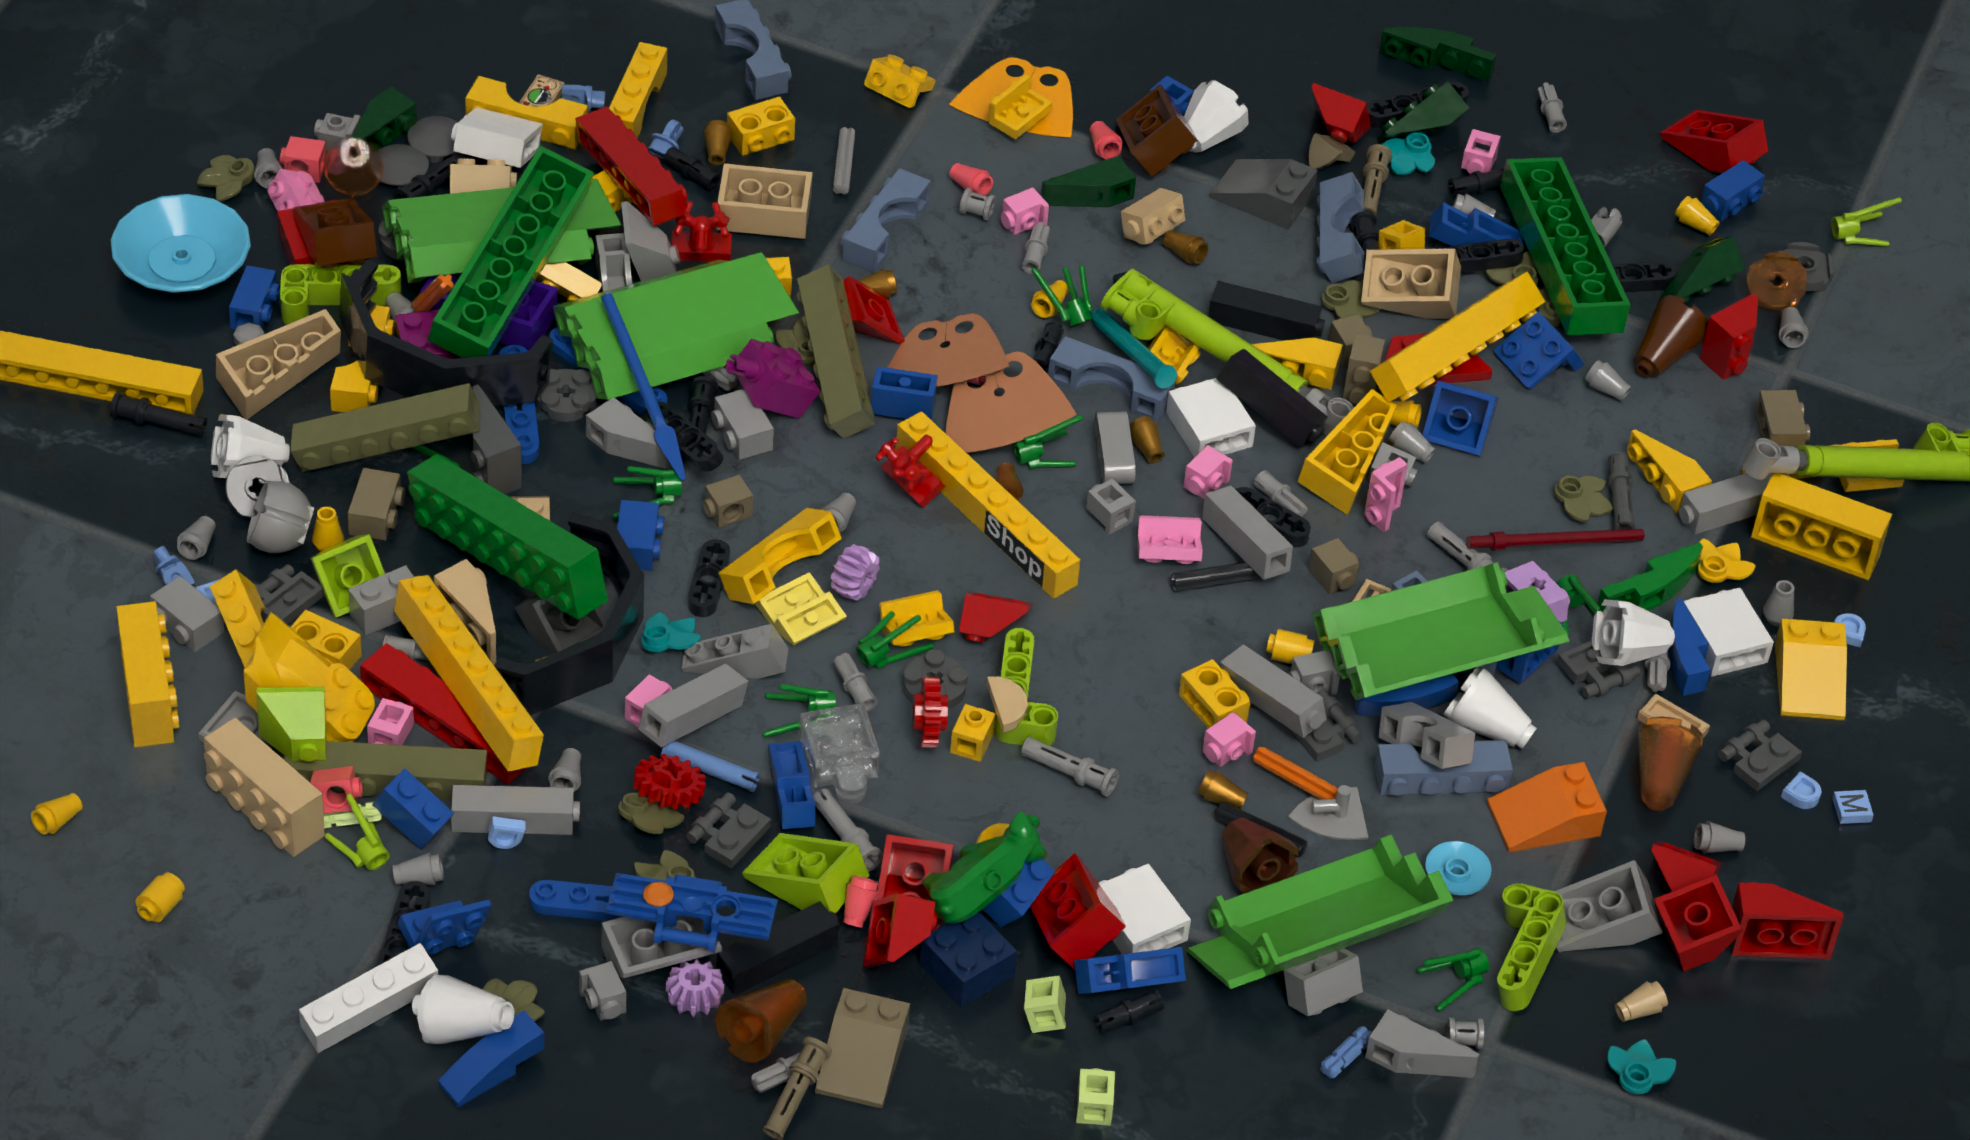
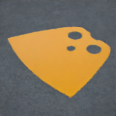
M1006 58L994 64L967 85L949 103L950 106L989 122V104L993 97L1000 95L1009 88L1012 82L1018 81L1027 74L1031 77V89L1053 102V106L1049 114L1026 132L1071 138L1072 93L1066 73L1049 66L1035 67L1030 62L1019 58ZM1011 65H1018L1023 68L1024 74L1020 77H1012L1006 73V68ZM1045 74H1051L1057 77L1058 83L1054 86H1045L1040 82V78Z

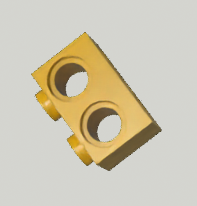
M780 97L727 113V123L732 131L731 141L742 156L792 141L795 138V117Z
M306 609L291 626L295 632L331 664L341 663L350 670L362 656L361 634Z
M1213 659L1181 674L1178 695L1208 729L1233 712L1247 723L1250 707L1248 695L1236 686L1228 672L1221 669Z

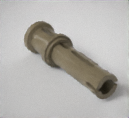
M1374 144L1367 149L1366 158L1368 162L1364 165L1362 172L1365 178L1363 188L1364 211H1370L1375 216L1377 215L1382 182L1388 178L1389 174L1387 164L1392 159V151L1382 144Z
M805 1037L803 1039V1049L796 1062H792L789 1066V1074L791 1076L766 1125L763 1127V1132L776 1140L783 1139L784 1133L809 1085H813L818 1081V1071L824 1059L830 1057L832 1049L827 1044L816 1038ZM791 1095H793L784 1115H781Z

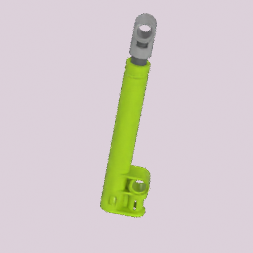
M1134 268L1130 269L1108 290L1101 302L1100 307L1102 310L1107 311L1111 309L1122 316V320L1130 325L1131 334L1141 340L1154 338L1163 328L1168 326L1225 364L1232 355L1242 349L1247 350L1328 416L1322 425L1326 436L1354 408L1344 398L1332 399L1317 388L1311 390L1307 387L1308 381L1295 375L1286 366Z
M1930 423L1913 449L1800 445L1796 448L1794 446L1777 445L1770 439L1760 438L1753 445L1742 466L1750 477L1759 480L1767 478L1769 473L1793 474L1796 472L1800 476L1970 482V429H1966L1962 433H1954L1939 423Z

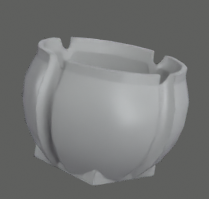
M265 481L254 507L258 514L251 517L246 540L259 550L268 553L290 551L304 544L315 507L311 506L305 494L294 485L283 481Z

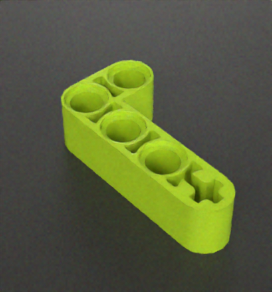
M295 264L285 267L281 273L280 285L282 321L288 325L309 316V305H340L341 273L351 277L353 271L360 269L362 265H338L335 268L328 269L321 268L316 264ZM378 265V269L372 275V279L377 281V291L372 295L371 301L376 303V305H386V298L390 294L395 292L401 294V273L393 265Z
M1014 628L1007 633L1005 638L1001 677L1018 684L1027 695L1028 701L1034 635L1027 629ZM1027 702L1026 716L1017 723L1015 729L1004 733L996 714L995 736L1001 742L1023 745L1029 736L1047 745L1055 742L1058 712L1051 705Z
M1516 883L1504 889L1502 901L1506 922L1515 928H1520L1497 976L1501 1005L1509 1011H1519L1528 1006L1566 927L1564 901L1559 893Z

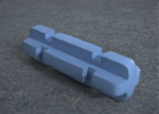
M1365 1026L1358 1027L1352 1033L1353 1036H1349L1332 1052L1333 1055L1327 1056L1321 1062V1072L1330 1079L1335 1078L1342 1071L1340 1068H1346L1362 1053L1361 1049L1367 1048L1372 1032Z

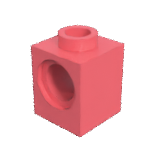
M290 136L287 147H282L280 165H284L286 170L304 171L312 176L314 182L320 183L327 163L326 142Z
M353 766L313 771L310 783L322 793L323 814L352 810L346 798L347 794H352L356 803L358 798L363 796L362 781L360 777H355ZM339 786L343 788L345 792L335 793L331 790L330 787Z

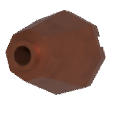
M1243 817L1231 821L1223 830L1222 844L1231 877L1235 886L1243 893H1248L1290 878L1298 871V862L1295 860V854L1298 856V848L1291 840Z

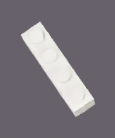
M421 943L300 1008V1026L317 1053H320L412 1002L416 995H421V991L427 981L438 974V969Z

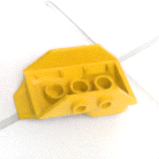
M270 612L255 638V652L243 670L246 702L258 714L257 688L324 686L327 741L353 742L361 734L374 710L375 699L372 692L346 666L341 663L331 664L281 618Z

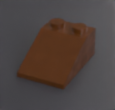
M1159 84L1115 119L1130 152L1151 176L1166 170L1170 166L1171 161L1180 154L1189 152L1194 143L1198 141L1192 128L1162 84Z
M352 198L293 207V214L309 256L317 266L326 269L335 268L342 262L350 261L354 264L365 263L368 258L377 257L374 222Z

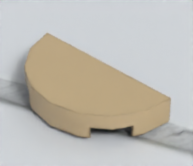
M987 677L986 685L1002 732L1015 729L1017 723L1027 714V695L1012 680L1003 677Z

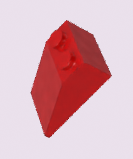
M1695 110L1660 132L1662 139L1713 172L1724 173L1743 160L1752 164L1760 156L1768 152L1764 122L1761 119Z
M887 834L878 885L879 894L876 900L894 894H903L929 900L931 897L922 884L923 879L930 873L939 874L951 870L954 855L953 844ZM937 919L933 931L941 927L942 919Z
M1076 853L1055 870L1053 876L1030 906L1049 946L1074 970V960L1093 958L1097 951L1109 941L1114 940L1121 930L1126 927L1115 905Z
M1739 883L1732 909L1742 928V933L1730 944L1731 956L1831 959L1844 918L1843 912L1774 884Z

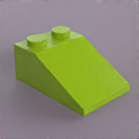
M779 833L742 872L745 879L801 910L821 901L829 912L832 911L834 913L838 912L845 903L847 882H851L852 875L864 878L870 876L857 843Z

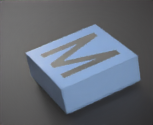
M1866 790L1834 792L1832 800L1840 824L1872 822L1873 811Z

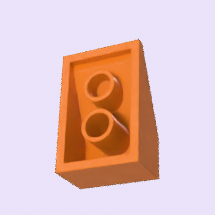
M1585 762L1553 767L1487 799L1488 808L1508 853L1601 836L1607 813Z

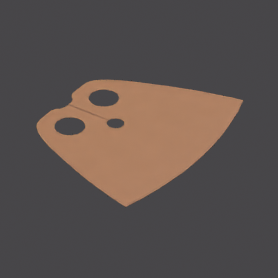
M973 313L957 316L947 322L934 320L916 325L904 338L905 341L899 346L887 368L938 375L937 387L981 377L1009 367L1004 350L990 325L983 317ZM970 321L974 324L969 332L957 333L955 331L956 326L961 322ZM934 328L937 330L936 336L932 339L921 340L919 338V333L924 329ZM945 339L950 342L948 347H940L941 343L945 342Z
M1012 352L1006 354L1008 363L1016 361L1022 364L1023 370L1018 376L1008 377L1004 374V369L985 375V384L979 388L969 387L967 381L954 383L947 416L946 434L966 453L977 452L1024 440V437L1037 434L1077 414L1060 388L1035 360L1023 352ZM997 388H1003L1005 393L998 397L995 396L994 391Z

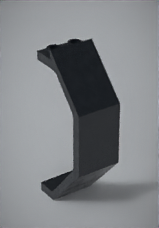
M367 259L360 269L353 271L351 277L341 273L339 318L365 379L406 397L468 383L472 389L473 386L479 385L493 406L534 402L549 384L553 339L542 335L529 351L523 353L446 359L385 333L375 326L370 314L376 308V303L371 301V297L377 291V281L372 279V275L378 269V263Z
M572 512L568 520L571 534L598 549L602 573L610 579L620 597L604 630L596 636L530 664H522L498 657L494 665L530 716L613 682L643 621L644 574L608 513H606L602 521Z

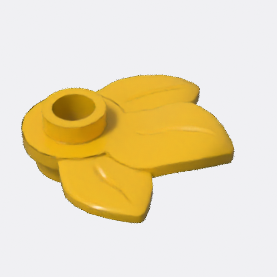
M1707 539L1700 541L1703 549L1697 570L1704 580L1712 583H1719L1726 579L1742 580L1754 572L1755 564L1740 560L1741 554L1738 543L1715 547Z

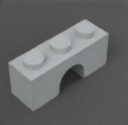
M1413 702L1382 707L1379 738L1391 744L1410 743L1412 746L1422 747L1421 759L1441 769L1472 763L1475 732Z

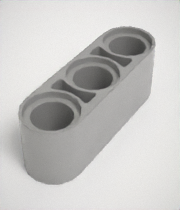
M1127 411L1096 412L1094 427L1102 483L1113 478L1118 484H1134L1136 472Z

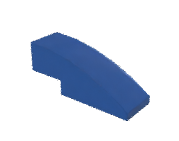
M1443 202L1430 216L1429 236L1451 246L1502 239H1516L1523 243L1520 230L1477 208L1466 214Z
M1677 599L1670 623L1671 628L1674 630L1675 638L1673 644L1668 649V655L1674 680L1682 696L1706 690L1711 671L1705 661L1709 643L1683 599Z
M1454 674L1362 698L1355 701L1354 711L1357 715L1381 716L1382 707L1413 702L1427 709L1456 697L1459 681Z
M801 741L768 744L772 779L782 829L815 827V802L810 787V773Z
M1182 947L1074 960L1078 994L1186 981Z
M525 1010L514 1016V1021L509 1029L488 1034L470 1048L438 1080V1085L457 1107L464 1105L515 1075L516 1065L544 1050L543 1030Z

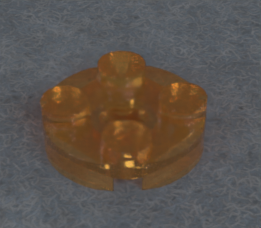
M1777 251L1765 254L1763 259L1757 263L1755 261L1751 265L1747 274V285L1750 294H1756L1758 296V305L1768 309L1780 310L1796 307L1807 289L1806 270L1798 262V259L1790 253ZM1776 276H1781L1782 281H1785L1783 284L1774 286L1773 283L1769 282L1770 280H1775Z

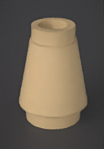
M1657 981L1652 983L1645 982L1620 1000V1002L1615 1003L1614 1006L1620 1020L1625 1022L1661 1013L1662 1008L1668 1005V1000L1663 988Z

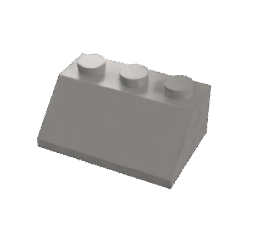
M680 915L677 925L672 928L707 934L706 931H703V920H700V918ZM620 917L602 922V951L607 962L612 961L618 976L622 978L714 954L708 952V948L666 941H662L661 944L654 943V932L657 922L628 917ZM719 941L715 953L722 951V946Z

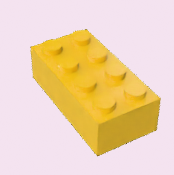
M1773 473L1762 494L1751 538L1869 581L1880 557L1892 514L1795 478Z
M156 601L116 606L134 748L174 743L173 729L179 728L177 709H171L172 707H178L176 689L173 684L168 685V683L174 682L172 663L170 660L164 659L170 658L168 638H166V635L161 636V634L166 633L164 614H158Z

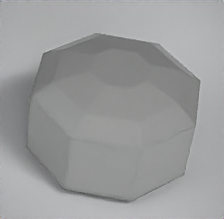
M249 322L239 325L233 334L234 344L237 346L264 335V331L260 325Z

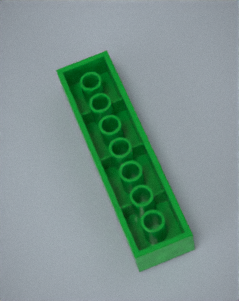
M541 145L539 146L435 316L428 341L462 358L491 356L588 194L594 172Z
M1563 158L1506 159L1500 188L1566 335L1624 333L1631 304Z
M438 454L407 472L410 483L409 492L413 497L416 509L414 515L422 527H427L438 534L440 538L450 541L460 550L476 557L481 563H486L496 569L501 575H506L521 587L529 589L542 600H547L557 606L562 612H566L578 620L608 601L597 548Z

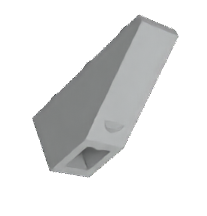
M613 397L586 415V437L606 453L673 470L655 441L654 427L633 413L627 405H623Z
M772 624L696 642L693 647L684 649L681 669L683 672L705 674L726 663L744 678L759 679L785 672L789 648Z
M1387 1010L1369 1037L1365 1058L1395 1073L1473 1078L1480 1054L1471 1050L1466 1045L1458 1044L1442 1036L1435 1030L1427 1029L1411 1021L1404 1015Z

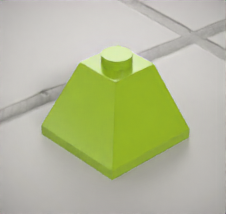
M370 534L354 536L330 546L311 557L334 618L350 612L348 589L385 574Z
M324 686L257 688L259 736L292 761H326L327 726Z

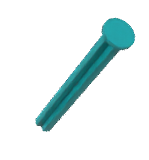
M1100 307L1096 311H1091L1092 323L1152 376L1159 388H1168L1173 385L1177 378V371L1173 366L1164 364L1107 311L1102 310Z

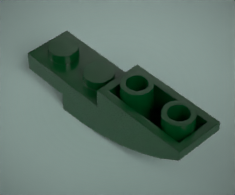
M1423 27L1384 28L1379 53L1431 71L1435 64L1487 82L1493 76L1497 55L1474 47V38L1445 30Z

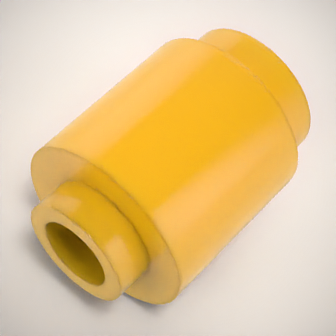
M1278 629L1276 635L1270 634L1266 652L1272 653L1271 660L1292 664L1293 657L1312 653L1315 640L1307 639V635Z
M169 872L156 876L135 900L138 914L147 921L161 922L181 901L182 893L185 891L183 882L176 875Z

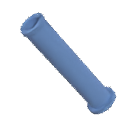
M677 741L663 746L661 755L666 754L669 757L677 755L681 762L690 760V767H700V772L742 787L750 792H754L757 785L745 778L756 782L760 780L761 773L758 771L755 772Z

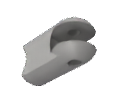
M1602 207L1591 219L1604 248L1622 224L1621 213L1616 208H1613L1610 215H1608L1607 208Z

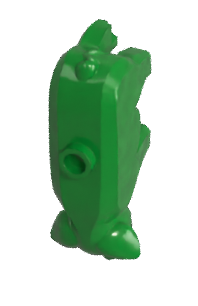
M1019 812L1005 829L1003 836L976 844H967L960 849L959 855L961 858L951 867L950 871L939 874L930 873L923 879L922 884L931 897L929 901L936 902L934 912L937 913V919H942L944 922L951 924L970 919L1019 878L1025 861L1034 863L1044 860L1047 857L1044 846L1040 843V836L1037 831V827L1040 824L1039 818L1034 815L1026 816L1024 812Z

